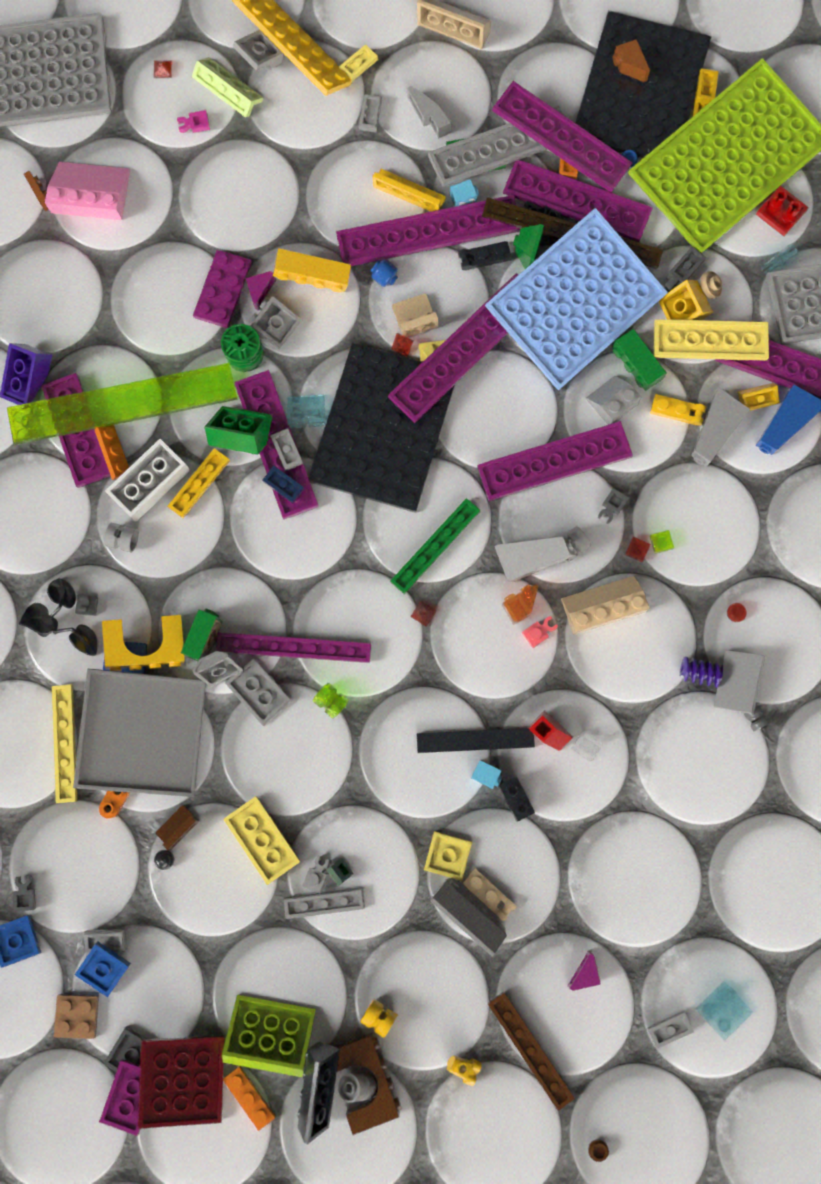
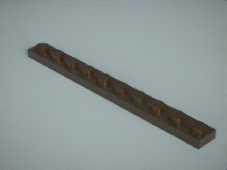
M487 197L482 213L484 218L517 228L539 224L544 225L542 235L557 240L562 238L576 225V223ZM622 238L645 266L654 269L659 267L663 253L662 249Z

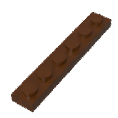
M505 992L487 1003L556 1109L559 1111L575 1099Z

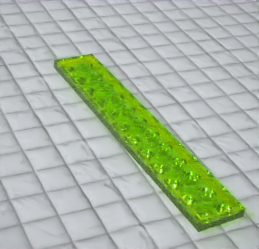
M230 363L11 406L7 407L13 443L18 445L96 429L97 427H106L238 400Z

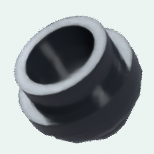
M161 850L156 853L154 857L156 867L161 870L171 868L174 864L172 852Z

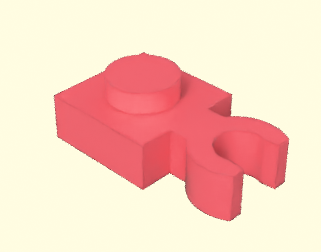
M551 616L544 620L543 625H540L537 621L522 632L532 648L549 638L546 633L547 631L552 632L557 629V624L553 627H549L547 624L552 619Z

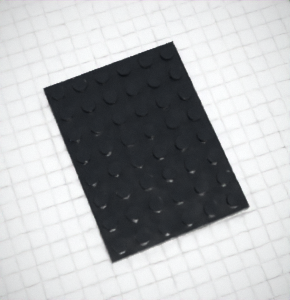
M608 10L575 124L616 152L623 153L627 150H633L639 158H644L688 121L697 91L700 69H703L712 36ZM637 40L650 69L647 81L643 82L620 73L618 66H615L613 62L616 46Z
M352 343L309 475L310 483L416 513L455 385L414 423L388 398V395L422 362Z

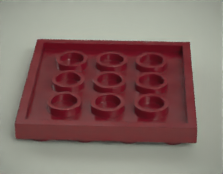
M224 1036L141 1040L138 1129L222 1123L224 1067L222 1052Z

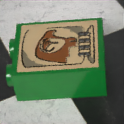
M206 608L204 611L198 609L181 654L198 661L211 653L223 623L216 612Z

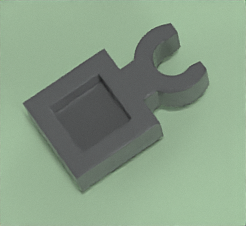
M613 488L602 504L606 509L600 511L598 518L600 519L603 514L608 515L609 519L606 523L609 524L613 519V512L618 515L629 498Z
M31 875L26 876L25 884L21 882V876L15 878L18 891H13V912L36 910L35 889L29 890V886L32 883Z

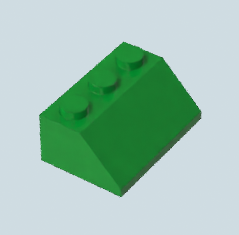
M222 406L204 427L208 445L258 455L267 444L272 415Z

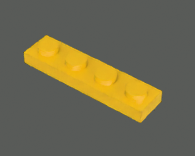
M214 448L167 507L184 519L229 463V458Z

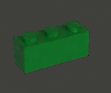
M634 329L615 341L613 345L615 356L621 358L625 369L633 374L635 382L640 388L647 391L664 379L666 371Z

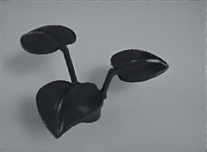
M58 578L53 580L47 587V594L52 602L59 604L56 610L49 615L45 605L33 603L23 612L19 625L31 629L41 637H46L52 632L56 635L61 632L71 631L72 633L69 635L71 644L80 652L89 656H95L97 653V638L90 627L80 624L76 629L73 627L57 629L58 621L54 616L60 611L62 606L67 609L72 608L76 603V594L73 587L64 579Z

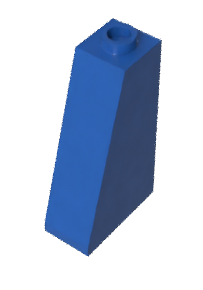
M793 385L757 442L756 446L759 447V450L765 454L773 455L821 411V400Z

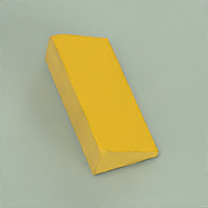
M774 383L738 391L739 401L748 407L750 411L780 404L778 385Z

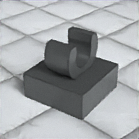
M78 595L75 613L96 616L98 597Z

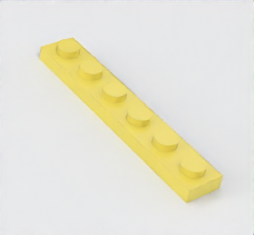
M73 685L52 686L56 803L78 802L77 788H73L76 767Z

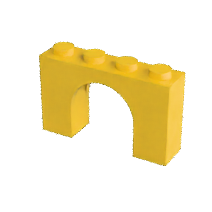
M181 615L161 616L163 641L160 648L148 656L135 655L126 648L123 639L122 619L102 621L105 669L120 672L122 671L121 668H130V671L141 670V667L149 666V669L161 668V665L168 664L169 667H180L181 663L185 662V657L181 654L183 648Z

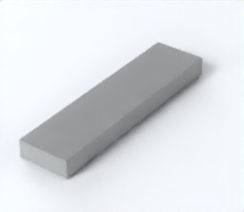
M363 888L283 899L286 919L365 909Z

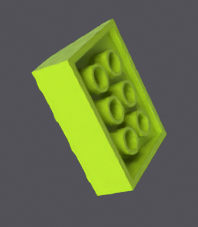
M237 995L222 1052L223 1063L303 1078L307 1061L306 1052L310 1045L316 1009Z

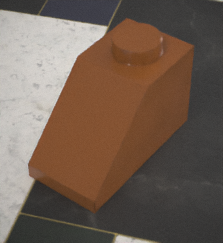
M637 40L616 46L613 62L615 66H618L620 73L643 82L647 81L650 69Z

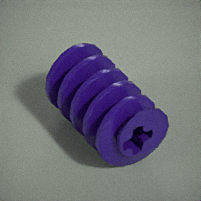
M685 656L681 663L679 675H683L685 682L691 677L692 683L699 679V685H702L704 680H706L707 686L714 682L715 688H718L722 680L723 665L720 667L718 663H714L712 666L710 661H707L704 665L703 660L696 662V659L692 658L689 661L688 657Z

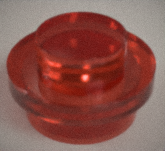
M733 603L727 609V617L732 622H741L747 615L746 608L740 603Z

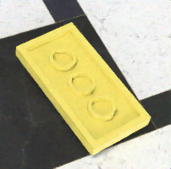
M257 796L223 819L267 885L301 862Z

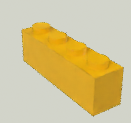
M278 248L273 276L279 280H292L302 285L311 284L320 289L329 288L334 292H345L348 286L351 264Z

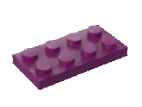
M217 250L193 317L229 328L252 261Z

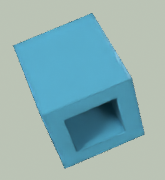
M471 179L450 187V197L454 207L477 202L479 192L477 186L472 184Z
M480 760L471 779L493 789L494 785L499 786L503 776L500 775L501 770Z

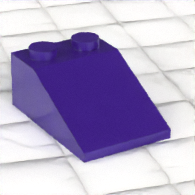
M9 343L0 397L24 408H29L49 373L52 354L27 344Z

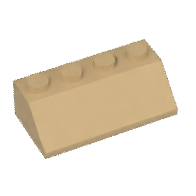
M439 0L417 1V25L483 49L491 30L490 20Z
M634 576L561 598L573 635L645 613L650 609L644 591Z

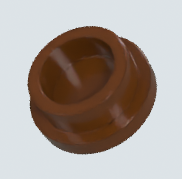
M596 1139L589 1144L588 1153L592 1160L602 1162L608 1157L609 1148L603 1140Z

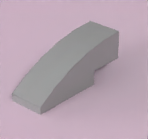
M411 86L408 87V99L423 126L431 124L438 138L451 133V122L444 111L421 91Z

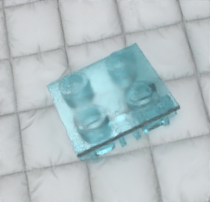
M325 395L288 397L287 425L292 427V429L302 428V424L303 428H306V424L309 425V428H311V424H313V427L326 425Z
M725 981L696 1008L697 1012L724 1041L753 1013L736 994L735 990Z

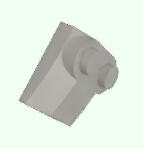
M215 651L199 659L192 671L194 675L211 687L244 671L235 653Z

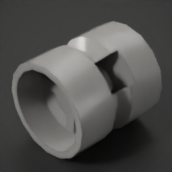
M111 522L105 532L104 544L115 549L120 547L121 550L132 553L138 542L139 531L128 526L123 528L122 525Z
M577 526L567 533V537L573 541L576 548L574 550L575 556L566 559L568 562L578 556V551L584 552L591 547L589 539Z
M367 1072L345 1074L341 1077L338 1084V1093L341 1099L347 1103L370 1100L376 1092L375 1079Z

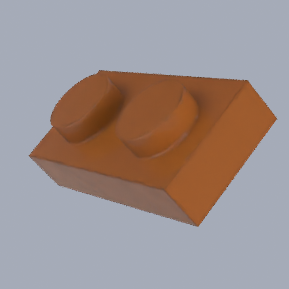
M30 170L24 173V176L43 209L45 211L49 210L45 204L47 192L40 189L43 186L37 175L33 177Z

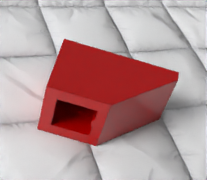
M545 710L529 727V730L543 743L558 751L573 738Z

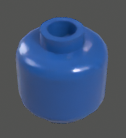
M379 259L371 269L372 279L382 287H386L388 284L392 286L398 278L396 276L398 272L397 267L387 259L382 261Z

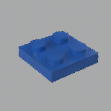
M30 915L0 925L1 968L42 953Z
M97 941L75 973V976L108 997L131 963Z

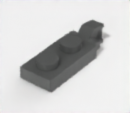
M691 247L669 271L666 277L668 282L664 285V289L670 292L675 286L677 287L685 280H688L705 261L706 257L694 247Z

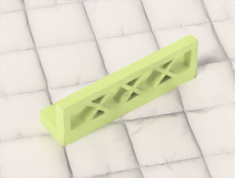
M206 58L196 62L192 77L244 117L250 116L255 104L262 103L263 97L213 59Z

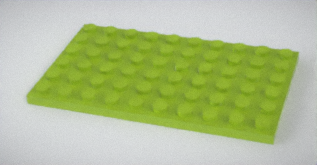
M762 58L632 167L628 174L690 245L702 254L777 190L780 185L784 184L821 152V124Z

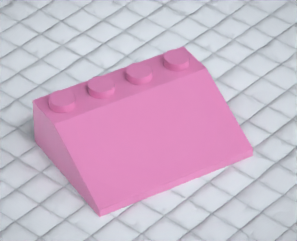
M59 162L48 184L45 204L51 213L122 220L130 169Z

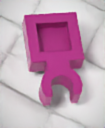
M206 110L189 113V118H177L178 124H184L178 127L180 133H185L189 129H192L193 133L210 130Z

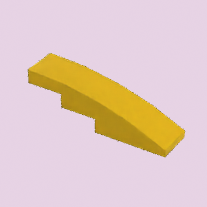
M700 69L692 117L715 98L718 71Z

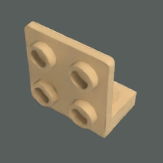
M426 294L392 304L403 339L438 328L436 312L433 313Z

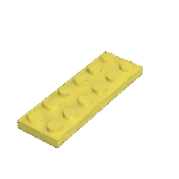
M655 319L654 357L768 360V322Z

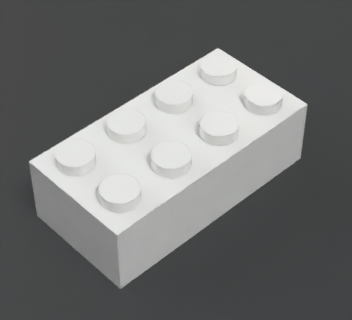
M159 439L105 492L137 522L190 469Z

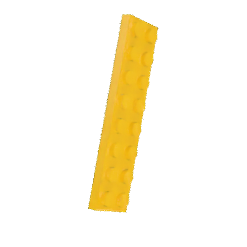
M232 0L325 96L351 85L352 80L347 76L346 72L341 70L339 65L274 0Z

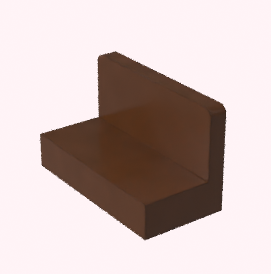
M182 805L155 834L164 842L162 845L167 850H172L199 820Z

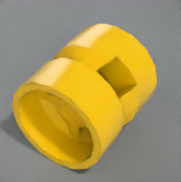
M373 999L360 1023L368 1028L374 1027V1032L384 1038L398 1014L389 1008L383 1009V1004Z

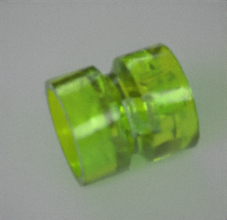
M328 682L320 689L312 701L319 708L324 707L325 713L334 719L344 709L349 700L343 694H337V689Z

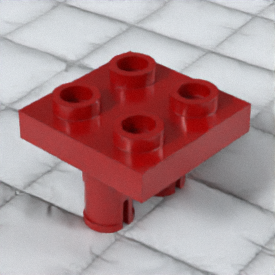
M780 185L761 206L756 215L782 236H785L807 212L809 207Z

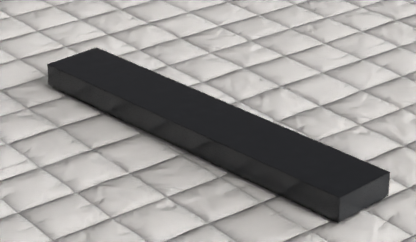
M529 728L417 733V753L535 748L534 733Z

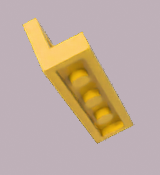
M380 169L379 173L374 172L372 176L374 188L430 212L441 210L446 201V196L384 169Z

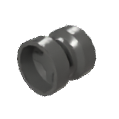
M762 705L755 707L754 714L744 713L745 718L750 721V727L753 731L771 723L769 718L764 715Z

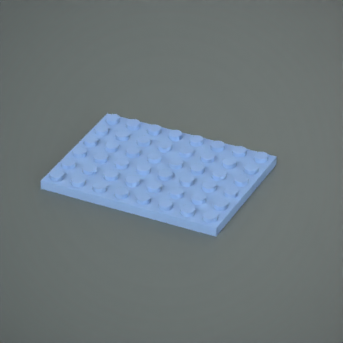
M595 208L486 303L485 307L559 390L668 292Z

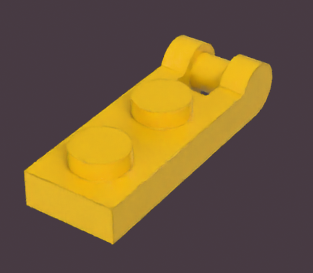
M655 394L650 414L700 426L703 423L702 415L705 413L706 406ZM690 411L695 412V416H690Z

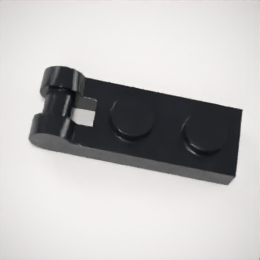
M508 241L458 251V256L462 260V270L511 261L512 259Z

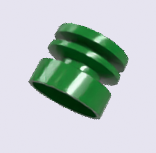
M236 324L227 328L223 333L221 349L232 368L236 371L248 372L256 369L261 364L264 350L255 329L249 325Z

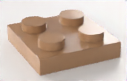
M57 995L54 1037L96 1038L99 996Z

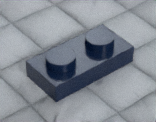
M275 466L270 469L262 480L292 504L304 491L303 486Z

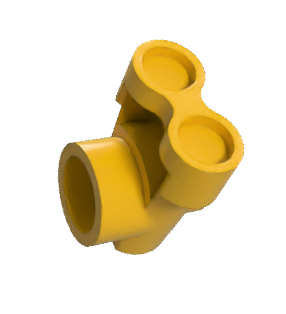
M453 1055L448 1059L447 1070L462 1078L463 1082L473 1086L476 1083L477 1074L482 1067L480 1061L473 1058L466 1060L457 1055Z

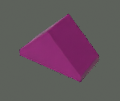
M272 271L246 278L256 310L260 309L259 306L265 300L276 281Z
M589 951L567 985L572 991L601 985L594 955Z

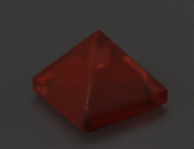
M154 60V78H172V60Z
M396 333L391 349L408 357L414 340Z
M420 601L410 617L427 627L437 611Z

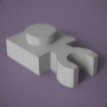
M321 856L316 857L315 869L309 868L302 885L319 894L323 893L329 878L325 871L332 864V861L327 859L325 864L321 865L323 858Z

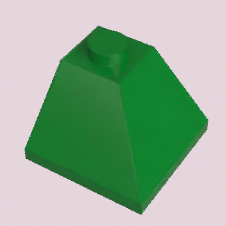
M539 224L521 228L519 235H515L513 245L516 246L515 254L525 269L536 260L544 225Z

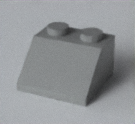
M613 376L586 397V400L609 425L615 423L636 407L642 397L630 383L617 376Z

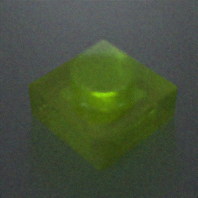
M669 530L649 536L655 554L674 549Z

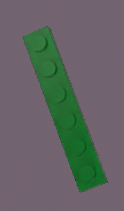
M466 498L390 580V583L405 595L481 510Z

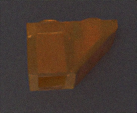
M528 584L520 589L521 593L517 595L512 593L504 598L505 602H503L502 607L513 625L531 615L538 590L537 584L533 586Z

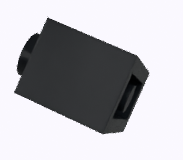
M517 777L498 786L516 822L535 813Z

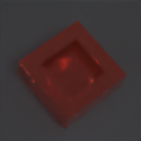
M632 537L625 555L643 562L651 544Z

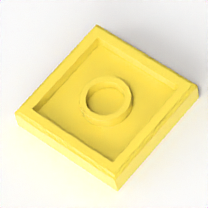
M434 831L424 870L462 881L472 841Z

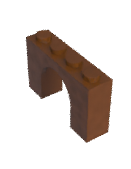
M369 1033L335 1046L340 1049L337 1072L360 1065L369 1068L378 1080L379 1088L374 1098L364 1104L348 1109L346 1112L352 1135L399 1118V1110H402L399 1098L394 1097L392 1091L395 1089L391 1077H387L385 1070L388 1067L385 1058L380 1057L378 1050L381 1047L378 1038L373 1037V1034Z

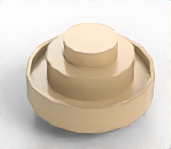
M713 271L703 273L700 279V286L704 294L709 299L719 297L722 293L720 277Z

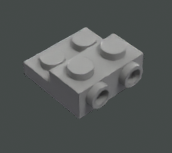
M261 30L234 41L233 47L256 71L264 67L270 70L283 62L284 53Z
M272 296L269 300L265 298L259 306L262 310L259 314L254 313L249 322L251 323L250 326L256 330L261 338H265L276 348L281 349L302 319Z

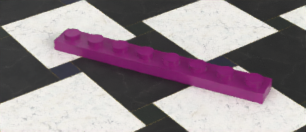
M218 632L216 651L235 654L370 663L371 643Z

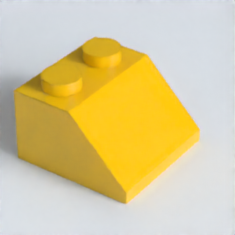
M685 280L659 300L667 320H703L714 313L698 280Z

